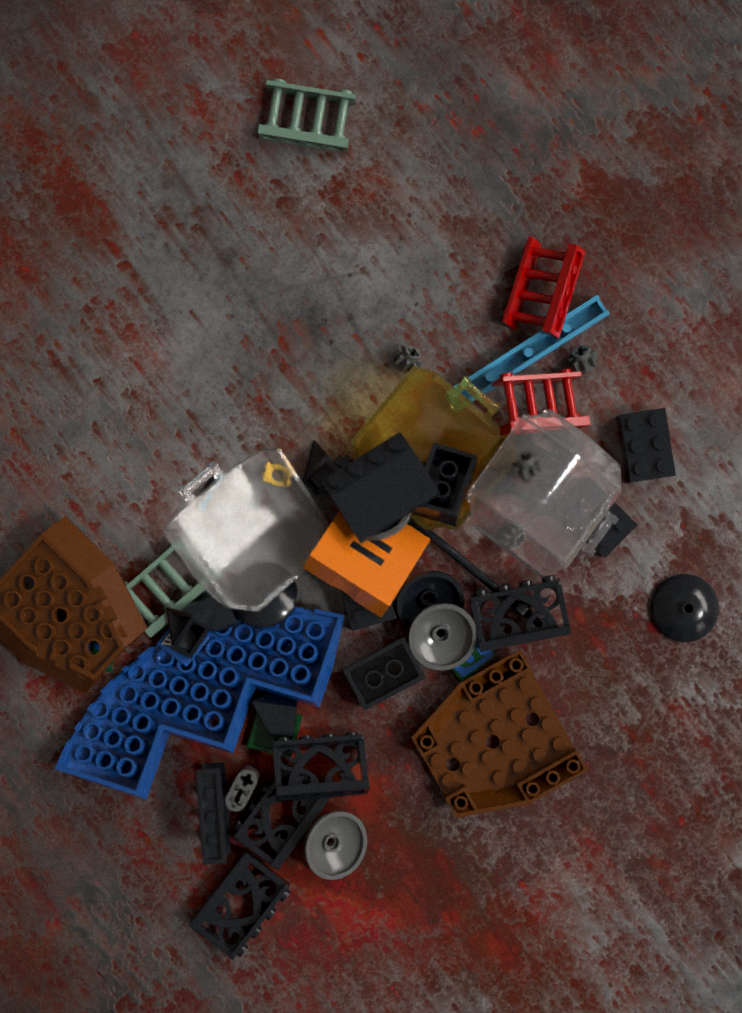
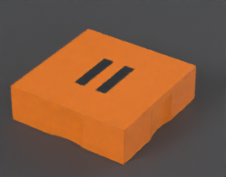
M339 511L308 557L303 568L327 584L344 591L354 601L377 616L382 617L431 539L406 524L403 529L389 538L367 540L360 544Z

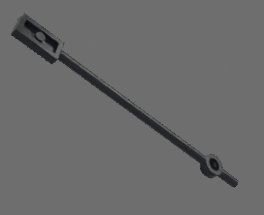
M339 454L334 460L340 468L353 461L347 454L344 457ZM411 513L408 521L409 524L430 538V541L490 590L495 591L496 586H500ZM508 595L500 596V598L505 600ZM516 599L510 605L527 620L533 614L530 610L533 606L524 601ZM539 617L535 618L533 625L541 627L542 621L538 620L540 619Z

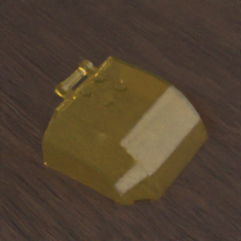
M413 366L351 440L352 449H354L355 458L357 459L401 432L423 467L426 465L433 443L478 455L477 469L456 527L412 513L410 516L425 530H434L435 528L457 530L513 469L511 463L516 462L515 458L520 453L511 437L501 436L499 429L501 426L491 419L501 405L497 401L493 402L470 382L471 379L465 376L458 386L454 388L438 373ZM465 389L484 405L488 411L484 413L461 392Z

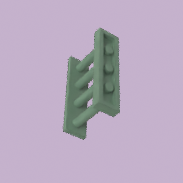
M274 78L272 81H266L267 91L273 93L268 123H265V125L259 124V139L348 153L349 139L345 138L343 133L348 104L356 105V94H352L351 91L345 89L337 92L289 84L285 80ZM282 93L295 95L291 122L287 129L279 128L277 125ZM304 97L317 99L313 127L309 132L301 131L299 128ZM326 101L339 103L335 132L332 136L323 135V132H321Z
M176 536L168 543L169 549L130 583L124 582L140 614L148 622V628L145 632L150 638L154 637L168 624L167 612L160 618L157 615L154 616L132 591L135 586L142 581L163 604L165 611L166 607L182 611L184 607L221 578L216 570L212 572L206 571L185 548L183 544L189 540L186 536L181 538ZM175 551L179 553L199 576L198 580L200 582L194 588L192 585L189 586L167 562L166 559ZM158 566L182 591L181 595L183 597L177 603L174 600L171 601L149 576Z

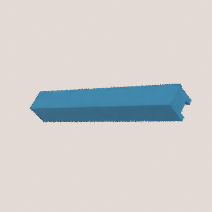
M596 295L566 314L559 338L551 337L541 330L446 391L445 396L456 413L497 388L492 387L491 382L499 379V375L513 373V376H516L608 317L610 313L599 300L600 297Z

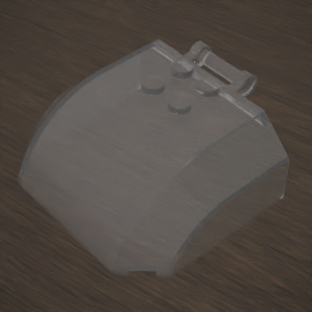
M548 409L542 411V414L532 416L529 414L522 416L468 492V502L471 503V515H468V524L520 565L539 577L569 567L580 550L592 557L596 552L595 548L611 525H615L619 520L608 510L622 492L620 465L585 433L554 411ZM522 452H531L533 456L538 455L541 461L543 471L538 472V477L530 482L522 481L521 477L516 479L511 465L512 462H516V456ZM603 517H604V518H605L604 521L601 523V525L599 526V528L597 529V531L594 533V535L592 536V538H591V539L589 540V542L586 544V541L588 540V538L591 536V534L593 533V531L596 529V527L598 526V524L601 522V520H602Z
M280 448L263 449L238 462L225 474L214 461L210 462L206 466L207 469L187 485L183 484L178 488V493L188 504L170 517L163 530V533L197 581L211 596L227 608L259 612L306 571L303 566L324 535V532L328 529L327 519ZM211 476H214L216 481L195 497L192 492Z

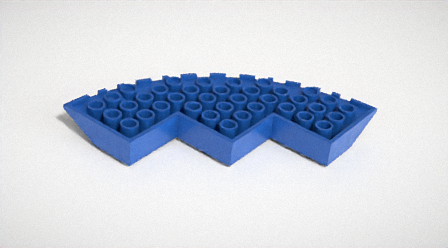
M295 607L291 615L282 623L263 629L250 627L241 622L235 615L237 625L219 632L211 628L209 631L211 636L187 667L159 645L151 646L141 653L129 666L126 665L122 669L123 671L100 691L99 697L94 703L90 704L87 708L88 711L74 728L75 732L70 740L66 742L55 769L147 800L170 734L233 754L255 689L320 708L334 666L344 615L319 609ZM214 721H219V724L215 727L213 725Z

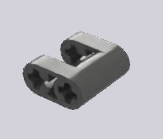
M245 765L240 770L229 790L225 802L227 808L231 811L237 812L242 810L249 800L260 778V771L255 765ZM247 774L252 775L249 781L245 779ZM240 789L244 790L240 800L236 801L235 797Z

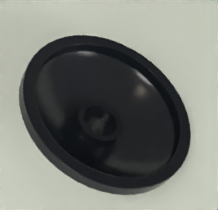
M271 563L257 564L246 569L235 580L230 593V603L237 618L250 627L260 629L276 626L286 620L295 609L298 600V588L293 576L285 568ZM260 587H264L262 592H257Z
M425 571L412 576L402 585L397 595L396 609L401 621L410 628L412 621L418 613L431 605L450 603L463 609L464 593L459 582L451 575L441 571Z
M679 574L667 578L656 588L651 599L650 610L655 626L663 635L679 642H692L703 638L713 629L719 615V602L715 591L705 580L690 574ZM687 604L691 605L692 608L689 613L684 610Z

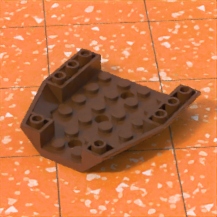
M66 516L43 532L0 579V641L22 663L85 694L102 678L100 675L127 646L132 645L148 628L115 564ZM27 576L32 577L34 580L32 589H27L24 585V580ZM60 608L67 612L65 621H60L56 616ZM91 641H96L100 645V650L97 654L92 653L89 649Z
M520 649L462 681L411 737L456 818L528 805L588 771ZM529 713H536L538 715V722L535 725H528L526 723V716ZM490 735H495L499 739L498 745L494 748L486 745V739ZM454 757L459 760L457 769L450 770L446 767V762L449 758Z

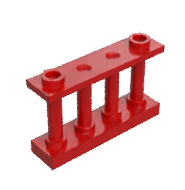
M529 236L527 243L523 247L522 260L508 305L503 312L502 323L511 329H516L518 321L543 326V332L551 337L559 338L585 251L577 244L569 243L565 252L540 248L541 243ZM537 257L563 261L561 271L557 274L535 270ZM531 278L555 282L554 294L547 295L527 291ZM524 300L549 304L550 307L547 315L542 317L522 313L521 309Z
M564 369L558 371V373L513 376V373H504L499 375L500 378L491 383L492 387L504 386L509 415L507 424L499 427L500 435L510 436L571 431L591 425L589 416L580 417V414L576 411L571 381L581 377V372H572L571 369ZM562 382L568 412L566 418H561L557 414L552 383ZM543 383L548 417L541 420V416H538L533 384ZM513 385L524 386L529 415L527 421H521V418H518Z

